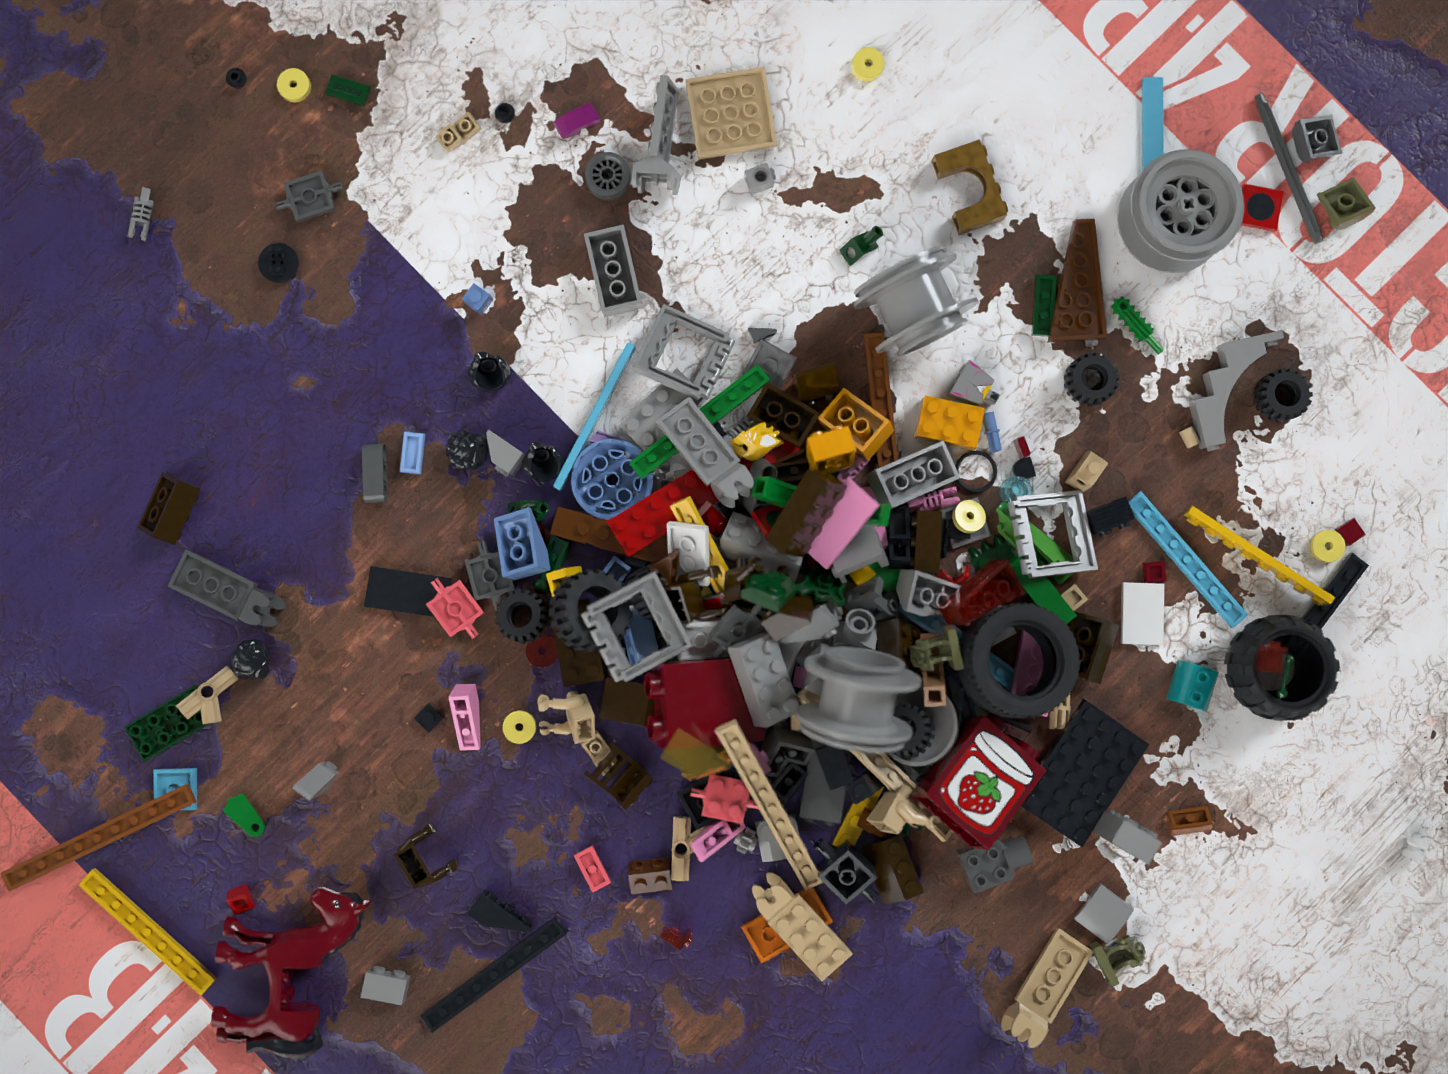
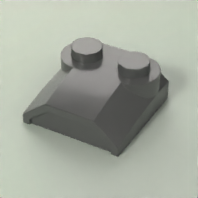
M1333 115L1301 119L1295 122L1292 136L1297 155L1302 162L1309 163L1316 159L1343 153L1334 126Z

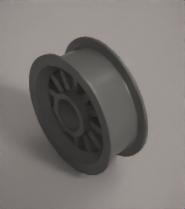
M602 152L595 155L588 162L585 170V178L589 190L600 199H617L627 191L630 185L629 167L626 161L616 153ZM605 173H612L613 177L606 180L603 178V175Z

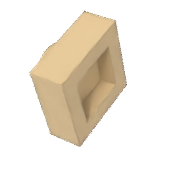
M1072 584L1060 594L1073 611L1088 600L1076 584Z

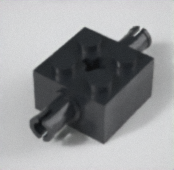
M823 838L819 839L820 844L816 841L813 848L825 858L817 865L818 878L846 905L859 893L870 903L875 902L873 898L875 900L879 898L880 893L870 885L877 879L876 868L848 840H845L836 849L830 847Z

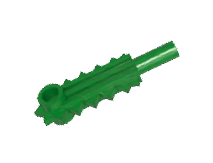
M1123 296L1119 299L1114 298V304L1110 306L1113 309V314L1119 315L1118 320L1124 321L1123 326H1129V333H1135L1134 339L1138 338V342L1146 341L1158 355L1163 352V347L1151 335L1154 333L1151 323H1145L1146 317L1140 318V311H1134L1135 305L1130 306V299H1124Z

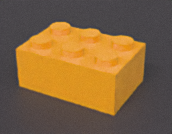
M845 388L841 390L817 418L821 426L828 432L836 426H849L856 447V453L867 461L894 432L893 426L887 418Z
M925 395L921 399L914 438L934 443L944 440L945 445L973 451L977 448L985 408Z
M836 426L830 432H816L807 438L806 457L811 469L834 473L853 467L856 447L849 426Z

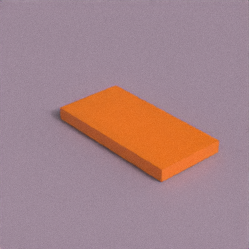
M814 887L798 892L827 925L833 922ZM762 914L741 925L761 964L789 948L787 943L767 923V919Z

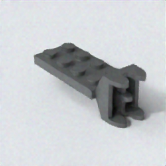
M185 549L168 584V587L222 614L251 625L276 627L279 623L275 617L270 615V610L272 608L277 610L286 609V603L281 597L257 588L258 583Z

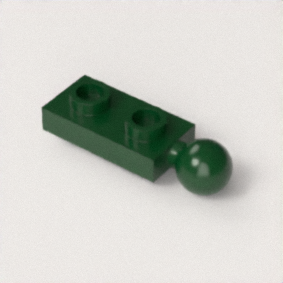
M551 535L546 547L550 571L539 573L541 578L536 579L533 584L535 592L544 594L549 590L546 574L561 569L572 543Z

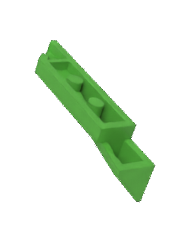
M1003 501L996 509L999 515L998 532L1017 550L1015 541L1021 539V537H1014L1011 520L1017 519V517H1010L1008 504ZM1029 522L1038 566L1064 561L1074 562L1073 557ZM1072 574L1052 577L1060 585Z

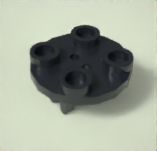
M274 243L262 250L258 259V267L263 277L270 282L283 283L296 277L299 259L295 250L287 244Z

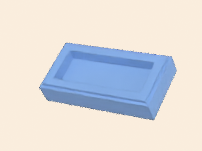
M404 432L400 463L401 473L421 474L426 434Z

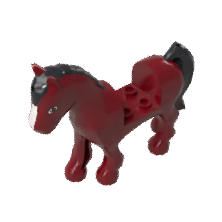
M319 887L310 895V902L320 913L323 922L307 928L298 927L279 932L248 929L237 918L227 916L223 927L224 937L236 938L242 946L258 945L263 947L252 952H240L233 949L228 942L219 941L215 952L216 963H229L234 970H241L255 964H263L270 986V1003L265 1012L253 1017H241L230 1013L224 1006H214L211 1015V1026L217 1027V1042H232L236 1044L246 1042L247 1053L264 1050L295 1060L307 1058L321 1049L323 1040L317 1027L320 1014L319 1005L312 1002L291 1001L295 994V987H292V979L295 978L296 969L321 966L323 959H326L329 954L335 953L349 941L353 940L362 926L361 921L364 916V910L372 902L371 899L362 900L357 893H339L326 887Z

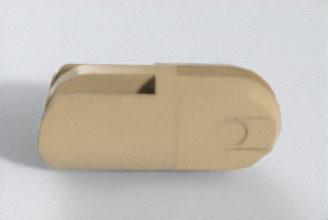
M1070 696L1066 697L1064 703H1061L1059 707L1049 711V729H1063L1069 721L1071 712Z

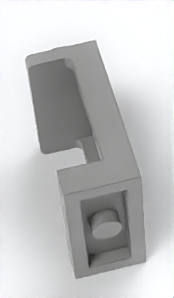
M864 525L833 563L834 566L831 567L832 573L835 578L839 577L842 583L847 582L845 575L878 561L881 568L889 565L875 527Z

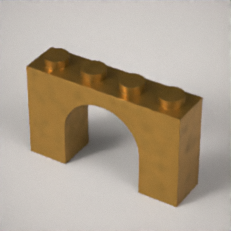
M980 139L936 154L931 161L938 180L956 173L967 172L975 175L983 185V199L975 205L955 211L952 216L958 236L1002 221L1008 212V206L1005 201H1002L1000 196L1001 187L998 182H995L993 177L994 168L991 163H988L986 158L988 155L985 145L981 144Z

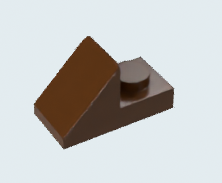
M679 549L668 553L647 569L661 574L659 580L663 587L677 581Z

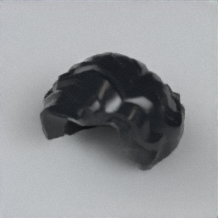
M478 352L474 355V360L468 370V378L472 386L489 393L500 390L506 385L510 378V368L501 356H493L487 352Z
M468 431L456 433L447 441L446 456L458 469H478L486 460L488 441L481 434H473Z
M541 442L531 443L522 461V469L525 475L537 482L550 481L557 478L564 465L560 451L552 445L547 446Z
M261 640L242 641L235 647L230 656L233 673L244 680L265 679L269 674L268 662L272 658L269 648Z

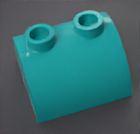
M1178 660L1166 699L1207 712L1219 672Z

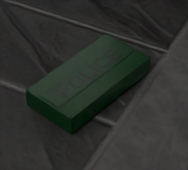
M331 74L325 94L365 107L371 87Z

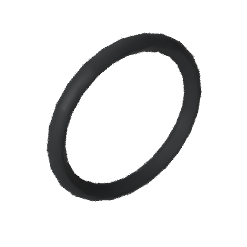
M978 450L969 451L957 460L955 467L958 473L961 462L967 456L981 455L987 458L993 467L992 479L988 485L980 489L967 487L960 478L956 481L968 492L981 493L988 490L994 484L997 478V466L992 457L987 453Z

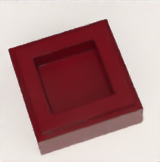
M1024 436L1013 440L1019 459L1030 456L1031 453Z
M1351 518L1335 529L1343 537L1346 546H1350L1366 535L1355 518Z
M1165 561L1143 563L1145 583L1167 581Z

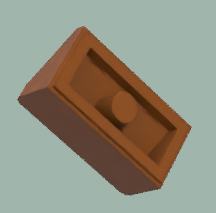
M1208 806L1166 812L1170 836L1210 831L1214 825Z

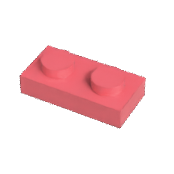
M593 845L574 854L592 893L611 883Z

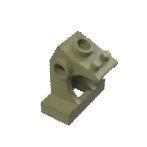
M950 624L942 626V637L915 641L916 644L909 647L913 667L921 668L922 671H933V664L949 661V665L955 671L964 669L956 629ZM937 646L939 654L930 656L929 649Z
M1125 935L1119 938L1117 943L1105 949L1097 941L1089 944L1107 983L1111 987L1120 984L1115 975L1119 969L1130 965L1131 968L1142 966L1143 960L1146 959L1145 947L1141 941L1138 942L1136 936L1130 937ZM1123 949L1126 957L1115 961L1112 954Z

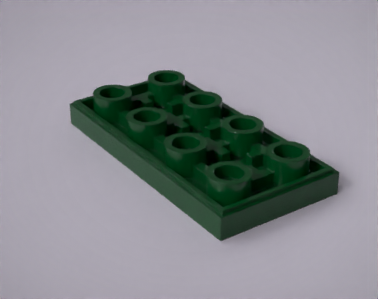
M198 685L190 687L124 726L143 762L151 760L210 725H203L201 710L187 719L176 707L177 704L198 689Z

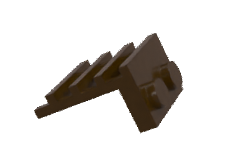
M611 742L609 744L612 748L610 753L592 773L586 771L584 774L612 795L619 805L627 810L629 806L636 802L641 792L650 786L653 777L644 766H641L635 759ZM620 754L621 757L601 780L597 779L612 760ZM628 760L630 762L609 787L606 786Z

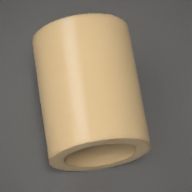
M1193 426L1179 432L1187 449L1200 443Z

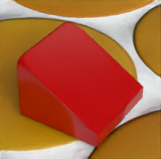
M246 884L227 892L226 902L235 915L255 908L254 901Z

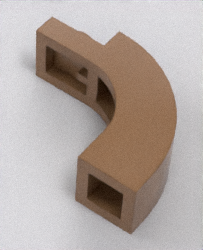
M942 633L921 634V639L930 640L942 637ZM937 646L929 649L930 656L939 654ZM943 661L933 664V671H922L925 707L946 706Z

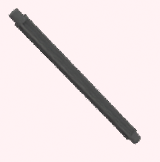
M1263 93L1258 94L1254 97L1257 103L1256 107L1306 229L1315 245L1324 241L1321 235L1322 231L1269 102L1265 99Z

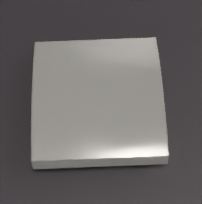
M1100 883L1087 897V902L1074 915V919L1108 944L1124 926L1133 913L1134 908Z

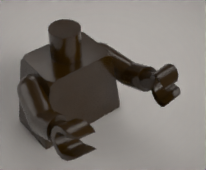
M752 556L749 561L746 558L735 560L736 568L725 572L723 603L736 604L748 610L753 608L756 603L741 598V590L745 587L748 577L759 575L757 571H761L764 568L760 564H755L756 561L763 559ZM780 565L776 572L782 574L783 569L787 566Z
M718 565L709 566L707 570L699 569L678 576L677 581L663 587L681 624L692 623L694 619L701 621L714 619L719 615L723 618L730 610L729 604L719 609H702L704 606L701 593L703 586L699 585L698 580L705 579L707 576L718 578V574L721 575Z
M431 823L423 827V831L419 830L411 835L397 849V853L393 854L396 864L407 883L413 889L435 883L445 877L447 873L451 874L458 868L456 861L452 859L444 868H439L431 874L428 871L414 845L424 840L426 835L437 832L436 827Z

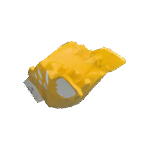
M764 422L759 423L746 432L742 431L727 444L737 457L756 461L764 457L773 448L784 444V442L778 437L780 432H773L774 427L767 428ZM746 445L748 450H745L742 446Z

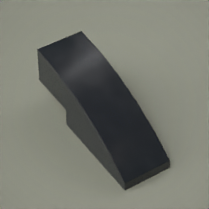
M899 505L890 511L887 524L888 569L909 570L911 561L909 505Z

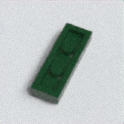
M1035 275L1031 336L1049 337L1055 308L1057 276Z

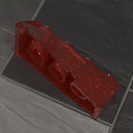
M991 559L942 603L938 609L947 625L963 626L983 616L984 613L998 608L997 606L1008 603L1017 596L1026 594L1008 559Z

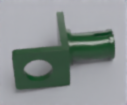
M874 226L869 232H864L849 240L839 250L848 265H854L863 255L878 249L879 246L876 241L883 236V231L880 227ZM849 247L855 251L854 258L848 256L847 250Z
M520 500L508 503V513H512L514 507L517 508V511L529 507L536 521H544L545 515L549 512V506L543 500Z

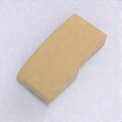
M467 112L453 125H447L435 137L446 152L449 153L476 135L482 128L472 114Z
M597 730L595 731V739L581 742L582 747L591 757L596 767L611 751ZM615 757L612 760V762L606 767V769L601 773L603 776L616 763V761L618 760L617 757Z

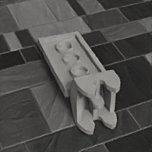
M660 75V81L656 85L657 102L653 106L655 117L650 127L652 138L651 142L648 143V154L650 157L633 164L632 187L638 188V193H643L646 182H653L654 186H658L659 183H667V189L672 190V195H678L681 175L669 164L679 90L668 75Z
M690 397L656 420L658 426L707 487L711 485L714 495L725 507L735 508V500L738 499V494L749 497L750 489H752L754 484L750 472L744 465L739 464L740 459Z

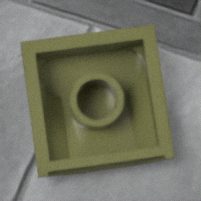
M1354 177L1326 191L1317 193L1320 203L1329 216L1328 222L1330 226L1337 230L1345 229L1364 220L1376 208Z

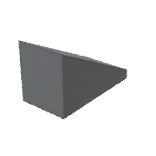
M748 328V332L755 344L761 338L766 339L777 334V329Z

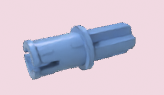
M994 411L984 413L983 416L984 435L987 436L991 453L1002 450L998 433L1000 429H997Z

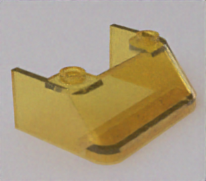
M679 728L660 757L681 770V775L690 781L693 778L700 779L729 769L733 763L728 752L720 746H707Z

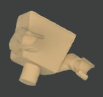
M571 691L565 699L553 698V700H549L546 695L538 697L539 711H545L548 707L566 710L568 720L563 724L555 723V725L547 721L539 722L540 727H548V729H540L542 735H548L550 732L565 735L572 733L575 744L595 739V716L586 694L579 695L577 691Z
M902 784L896 793L886 792L866 819L880 831L895 834L900 833L905 823L914 828H919L914 824L926 825L929 830L937 829V827L933 825L932 821L940 822L938 816L927 818L926 815L918 814L913 809V804L907 800L912 791Z

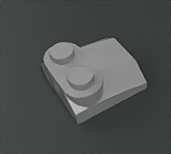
M795 813L788 814L798 832ZM756 820L755 827L762 862L787 859L766 820Z

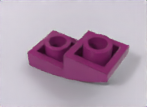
M589 103L556 119L553 124L563 140L579 135L581 129L599 124L600 117L592 104Z

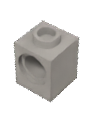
M767 163L744 171V178L751 195L774 186L776 175L773 168H769ZM758 175H764L766 177V180L763 182H759L756 180L755 177Z

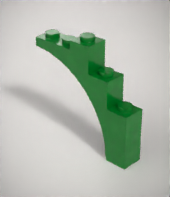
M756 476L751 496L784 509L798 486L771 477ZM879 503L880 506L865 525L887 527L892 506Z

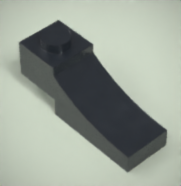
M890 757V759L906 774L907 771L904 768L903 764ZM870 770L861 773L860 776L853 779L854 782L844 785L855 805L885 787Z

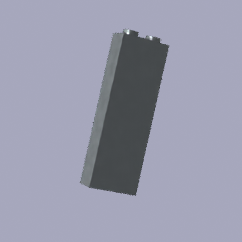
M813 738L810 740L814 749L827 745ZM846 749L848 756L845 758L847 764H850L852 752ZM814 751L806 765L805 772L808 773V776L803 782L798 815L803 817L802 821L814 823L815 820H821L824 825L835 826V823H841L846 789L844 786L834 790L829 789L818 757Z

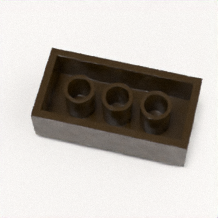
M809 468L765 540L782 554L804 557L810 551L814 539L821 533L822 526L826 520L832 516L834 507L844 497V491L847 486L830 473Z
M591 598L578 600V613L583 622L581 614L588 611L586 606L592 604ZM554 627L553 633L563 687L605 680L606 674L600 651H578L573 648L574 645L567 646L564 643L565 639L563 637L559 638L556 635L558 630Z

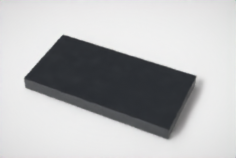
M370 566L364 607L435 617L426 606V603L438 593L431 582L438 578L444 587L451 586L452 578Z

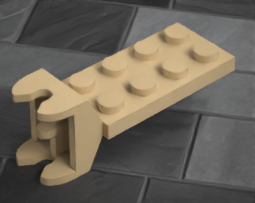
M772 872L766 873L767 882L771 885L770 888L764 890L761 886H752V893L756 899L758 910L767 919V923L813 973L823 981L853 954L852 951L798 893L796 895L793 894L780 876Z
M1056 928L1015 996L1014 1000L1017 1002L1010 1005L1004 1013L1001 1021L1002 1030L1005 1032L1011 1029V1034L1017 1037L1019 1042L1028 1040V1047H1037L1048 1033V1023L1051 1024L1093 951L1061 929Z

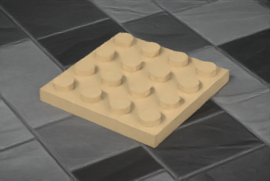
M765 67L685 79L698 160L777 147Z

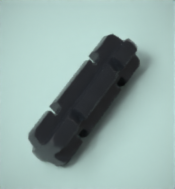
M942 518L940 558H946L947 556L946 547L948 545L949 533L947 530L949 528V519Z

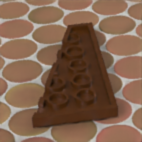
M1095 218L1076 219L1072 222L1047 343L1104 340L1107 338Z

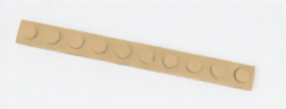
M803 687L796 695V698L804 705L820 703L821 695ZM848 749L892 793H896L901 784L908 787L912 792L917 787L884 752H864ZM911 792L907 800L913 804V809L918 814L926 815L927 818L934 816L911 796ZM933 820L932 823L937 829L931 831L942 842L947 841L953 832L941 821L935 822Z
M736 720L716 728L717 735L804 890L806 891L824 883L818 878L817 867Z

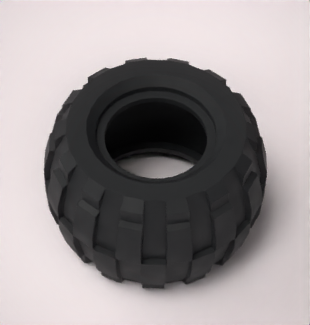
M1268 615L1267 617L1257 618L1245 625L1243 631L1238 632L1231 640V649L1226 653L1224 664H1227L1226 681L1228 686L1233 688L1234 697L1243 707H1247L1255 715L1276 721H1295L1306 718L1312 711L1316 712L1327 704L1328 696L1333 694L1339 682L1336 681L1337 671L1340 672V661L1335 657L1334 652L1336 649L1332 641L1328 637L1323 636L1322 630L1310 621H1304L1300 617L1292 615ZM1288 635L1301 636L1306 641H1310L1311 644L1297 662L1294 661V675L1285 688L1287 696L1279 698L1277 692L1281 689L1266 690L1260 682L1258 675L1260 654L1267 644L1273 643L1282 646Z

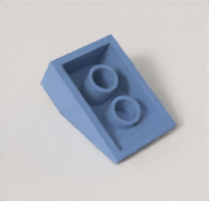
M528 507L494 518L502 577L516 581L550 571L547 548L531 508Z

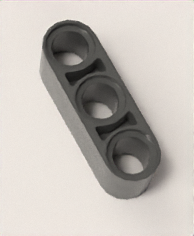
M363 444L362 446L363 498L365 503L387 502V454L385 444Z
M765 458L753 461L750 474L753 482L756 476L776 479L777 470ZM750 489L749 497H744L743 509L749 515L752 514L753 510L766 508L770 505L768 502L752 497V489Z

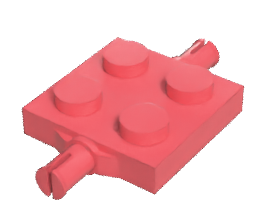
M436 578L431 584L438 593L426 603V606L449 637H452L458 631L466 630L471 639L475 638L479 633L472 624L484 612L460 580H457L451 586L444 587L439 579Z
M709 774L708 784L704 790L693 787L691 790L699 794L691 793L690 796L703 798L702 816L743 824L744 815L748 807L759 809L757 805H753L756 802L750 799L749 790L743 780Z

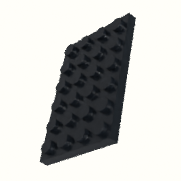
M1082 699L1040 763L1046 771L1021 807L1080 847H1083L1102 814L1108 809L1150 744L1087 700Z

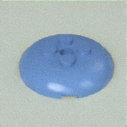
M618 439L600 440L585 448L574 463L571 478L573 494L580 506L594 517L610 520L649 496L653 487V473L641 480L629 465V462L640 455L642 451L630 442ZM616 475L618 477L616 485H609L607 483L609 476Z

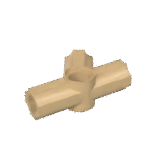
M225 666L177 704L176 707L187 719L201 710L203 725L221 722L218 695L235 683L238 677L228 666ZM205 687L213 688V695L209 698L202 696V690Z
M687 816L673 817L671 880L689 881L690 854L694 852L690 843L705 828L703 826L691 832V819ZM680 843L686 845V852L678 853L675 849L676 845Z

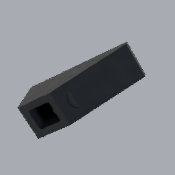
M484 890L467 913L468 916L485 927L531 932L535 926L529 917L516 913V909L507 902L505 904L498 900L499 897L490 890L488 892Z

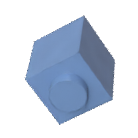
M475 283L472 284L462 298L466 305L481 316L494 300L489 293Z

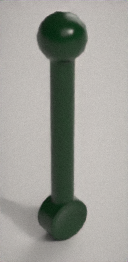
M1291 655L1285 657L1286 666L1281 690L1277 692L1279 698L1287 696L1285 688L1290 664L1294 660Z

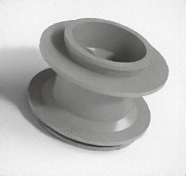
M1181 149L1165 153L1149 163L1123 193L1117 212V224L1121 240L1129 253L1137 261L1150 269L1164 273H1181L1195 269L1208 261L1214 254L1224 249L1237 234L1244 215L1243 192L1232 170L1215 156L1192 149ZM1162 194L1168 195L1169 201L1164 200ZM1160 214L1166 215L1167 221L1162 220ZM1177 226H1180V227L1183 228V230H1184V233H1183V234L1180 233V232H1178Z
M945 245L925 250L889 267L864 282L854 291L855 297L858 298L853 304L855 309H862L877 304L892 337L875 348L877 353H883L898 347L897 354L900 357L923 348L968 323L967 317L963 318L962 314L975 307L979 300L978 298H971L956 304L942 276L941 270L954 262L957 255L955 252L946 253L948 249Z
M830 647L825 650V654L812 655L805 659V668L814 675L824 678L820 703L804 704L797 708L796 717L800 721L802 732L823 743L856 751L892 752L904 747L905 741L909 740L912 736V728L903 720L893 716L897 692L918 689L921 686V678L912 671L905 669V663L902 660L882 652L856 647Z

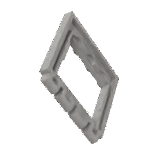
M663 304L631 370L694 399L699 400L701 397L707 400L714 388L713 385L716 384L721 369H723L727 361L728 354H730L735 344V340L729 337V333ZM677 324L713 340L694 383L686 381L683 377L670 371H664L656 367Z
M1082 490L1017 496L1013 498V501L1008 502L1010 517H1017V519L1011 520L1014 537H1021V539L1015 541L1018 556L1025 557L1024 560H1020L1022 575H1028L1029 579L1098 570ZM1062 504L1074 562L1064 561L1038 566L1026 507Z
M655 571L586 606L588 611L581 614L587 628L596 625V628L592 629L590 633L597 647L603 644L606 645L599 650L606 665L615 662V665L609 668L615 682L622 679L627 682L692 647ZM641 592L668 646L630 665L603 611L612 606L615 607L632 598L636 593Z

